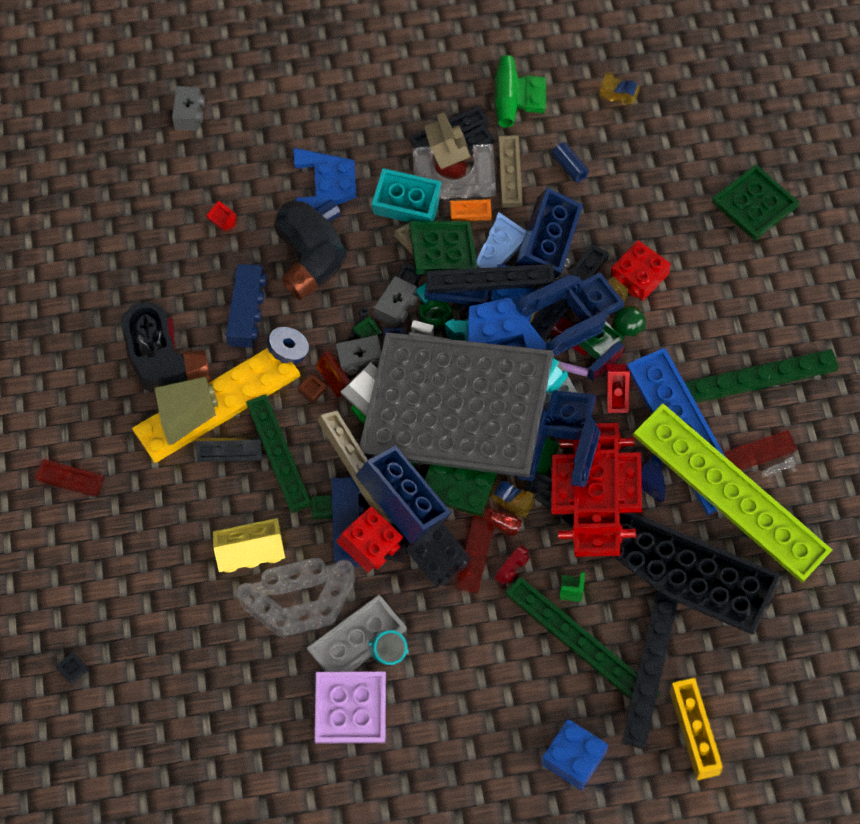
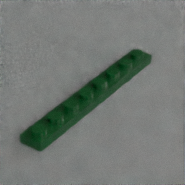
M829 349L684 383L694 401L700 403L836 372L839 366L833 350Z
M522 577L506 591L505 596L630 700L632 699L637 673ZM658 691V693H657V698H658V697L660 696V694H661V692H659V691Z

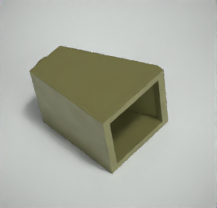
M206 377L155 388L161 425L168 445L176 443L216 415L214 408L218 406L213 384L208 385Z

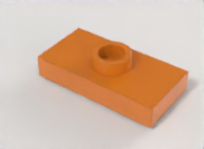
M491 199L450 201L451 221L492 220Z

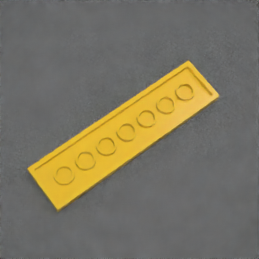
M267 348L208 383V385L213 384L218 402V406L214 407L216 415L176 443L168 445L159 412L136 425L132 430L153 462L157 463L247 409L246 401L265 394L269 396L299 378L300 372L293 362L283 363L277 360Z

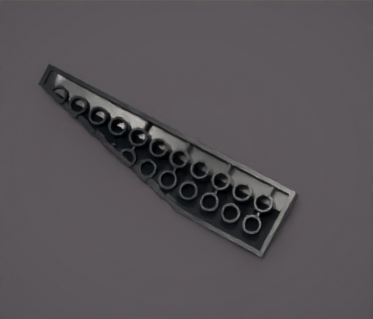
M536 472L533 481L528 482L524 490L551 510L552 478ZM620 513L622 529L636 528V538H622L620 556H612L668 599L754 635L780 586L781 574L638 514ZM556 514L573 527L574 514Z

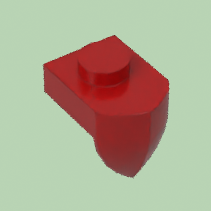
M218 201L206 215V218L221 230L229 231L235 228L237 215L222 202Z

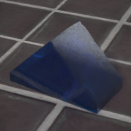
M653 455L641 469L642 490L657 501L664 502L666 490L662 463L656 455Z

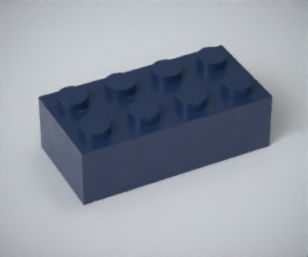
M547 187L537 197L515 265L553 264L554 279L562 273L583 205Z
M396 445L368 460L355 475L411 544L439 521L443 523L451 514L450 510Z

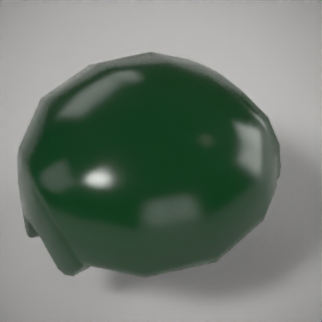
M429 300L426 305L420 304L418 312L422 322L433 325L434 329L443 327L446 322L451 320L452 310L447 302Z
M624 306L615 313L613 325L623 336L635 337L639 332L645 330L646 318L639 308Z

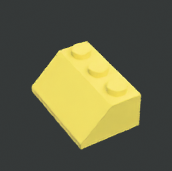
M278 518L213 531V548L219 572L230 573L236 571L237 568H253L260 563H277L285 558Z

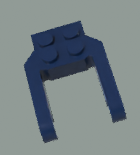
M601 273L586 280H580V277L568 275L524 296L516 304L520 314L526 317L562 299L567 300V304L582 322L564 330L562 334L546 343L547 349L553 351L554 355H558L602 333L607 315L623 308L625 302Z
M552 391L548 409L542 410L529 477L518 476L520 480L533 481L546 437L550 435L555 438L579 440L574 458L575 466L571 485L576 487L586 486L601 433L596 422L591 417L596 401L594 394Z

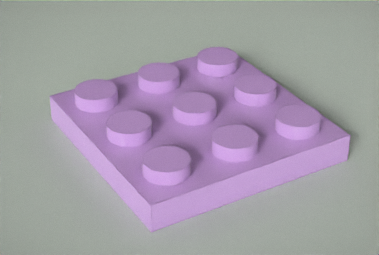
M316 672L315 743H386V672Z

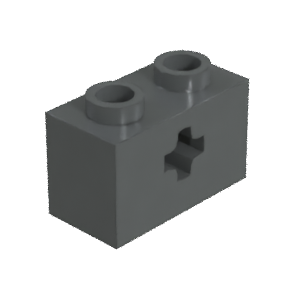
M176 86L172 116L175 130L199 131V123L203 122L201 107L205 105V96L201 95L200 87Z
M395 276L374 307L375 318L394 328L398 327L401 322L403 323L406 320L410 307H414L418 301L417 286Z
M377 335L336 344L342 376L355 375L370 363L378 368L381 348Z

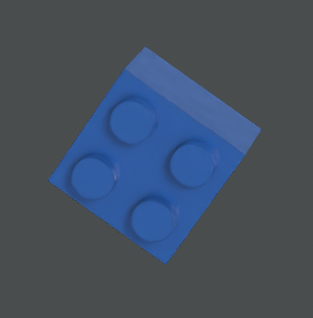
M568 719L544 754L542 766L582 791L606 755L608 744Z

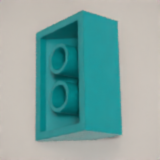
M383 168L371 204L374 215L405 222L434 221L438 210L442 182Z

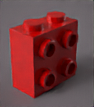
M638 240L612 266L611 278L615 284L627 289L633 297H638L644 301L669 275L671 263Z
M371 506L340 535L336 542L369 573L373 568L378 570L387 561L384 558L388 554L393 556L401 548L399 543L403 536Z

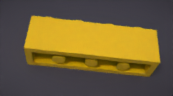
M695 678L672 683L670 694L696 779L701 780L720 775L723 766Z

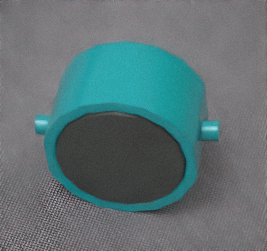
M381 631L368 642L372 657L384 665L397 664L409 653L405 638L396 631Z

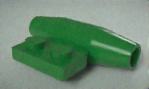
M504 55L499 58L495 75L494 104L498 124L501 127L508 128L514 125L517 107L524 109L525 112L543 114L546 110V78L526 75V77L518 79L515 60L510 55Z

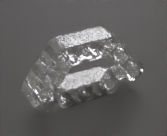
M312 558L270 568L263 572L261 582L240 585L237 589V597L243 609L278 636L284 637L330 626L336 621L355 581L354 567L348 560H340L336 564L326 566L323 560ZM314 569L322 570L319 574L311 573ZM293 574L300 575L295 580L290 579V576ZM272 579L278 580L274 585L267 584ZM327 581L317 601L283 609L267 596L320 585ZM333 590L341 591L337 596L330 595ZM263 607H270L269 611L265 613L259 612ZM323 610H331L329 615L324 616L320 614ZM302 615L309 616L305 621L299 620V617ZM280 620L287 621L284 626L276 625Z

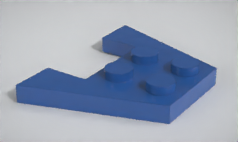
M294 148L295 168H315L316 196L296 198V201H303L317 209L329 200H333L338 205L357 198L354 160Z
M510 297L469 306L468 342L497 344L522 338L525 348L548 350L544 340L525 316L520 314Z

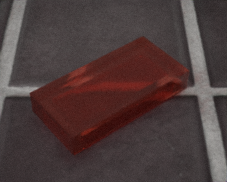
M324 352L316 364V368L336 397H342L341 391L351 381L331 352Z

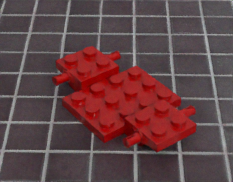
M619 423L596 424L601 433L585 487L571 485L575 466L574 458L579 440L560 439V449L573 448L574 454L552 455L551 511L552 514H574L572 530H558L559 540L572 539L575 557L620 556L622 538H636V528L622 529L620 513L642 512L641 452L619 453L621 447H634V437L621 438Z

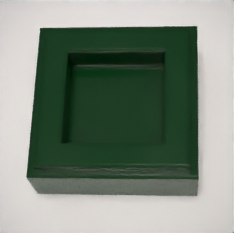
M370 316L352 329L359 339L375 335L378 337L382 333Z
M332 495L311 496L312 519L333 518Z

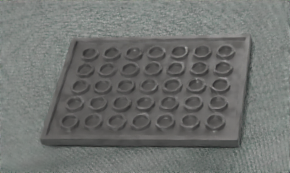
M386 333L359 447L365 456L375 457L396 445L409 462L529 477L554 353L550 350Z

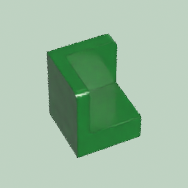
M581 572L580 577L562 575L559 600L582 602L585 572Z

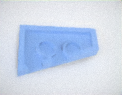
M498 212L488 239L477 258L478 268L497 267V264L505 265L521 248L526 230Z

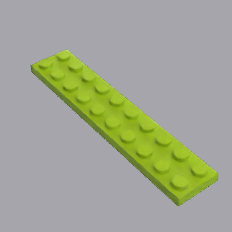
M662 403L634 432L633 436L801 583L810 576L832 551L827 544L665 404Z

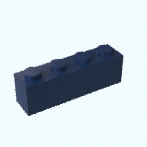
M237 265L226 331L228 346L253 348L254 340H258L259 329L256 327L257 322H261L262 316L260 304L264 303V292L262 290L263 286L267 285V274H264L262 265Z
M352 477L331 478L335 568L361 567L336 541L364 513V505H360V498H364Z

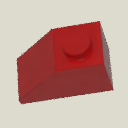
M606 364L607 413H629L630 371L626 368L627 364Z

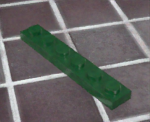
M265 394L246 401L290 512L294 513L310 507V499L267 395Z

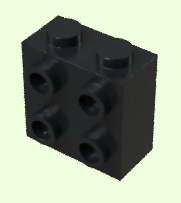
M441 521L406 549L436 587L449 583L452 579L451 576L457 571L464 570L469 565V561L472 560L470 555Z

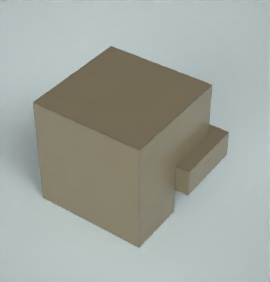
M445 112L437 115L439 121L424 126L430 148L441 169L471 157L460 126L451 128Z

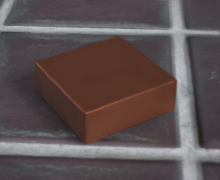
M311 374L297 389L314 403L328 387L315 375Z

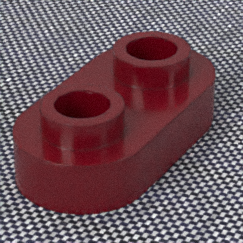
M520 545L499 569L495 580L501 585L505 583L510 584L516 576V570L520 566L524 567L530 558L528 556L529 550Z

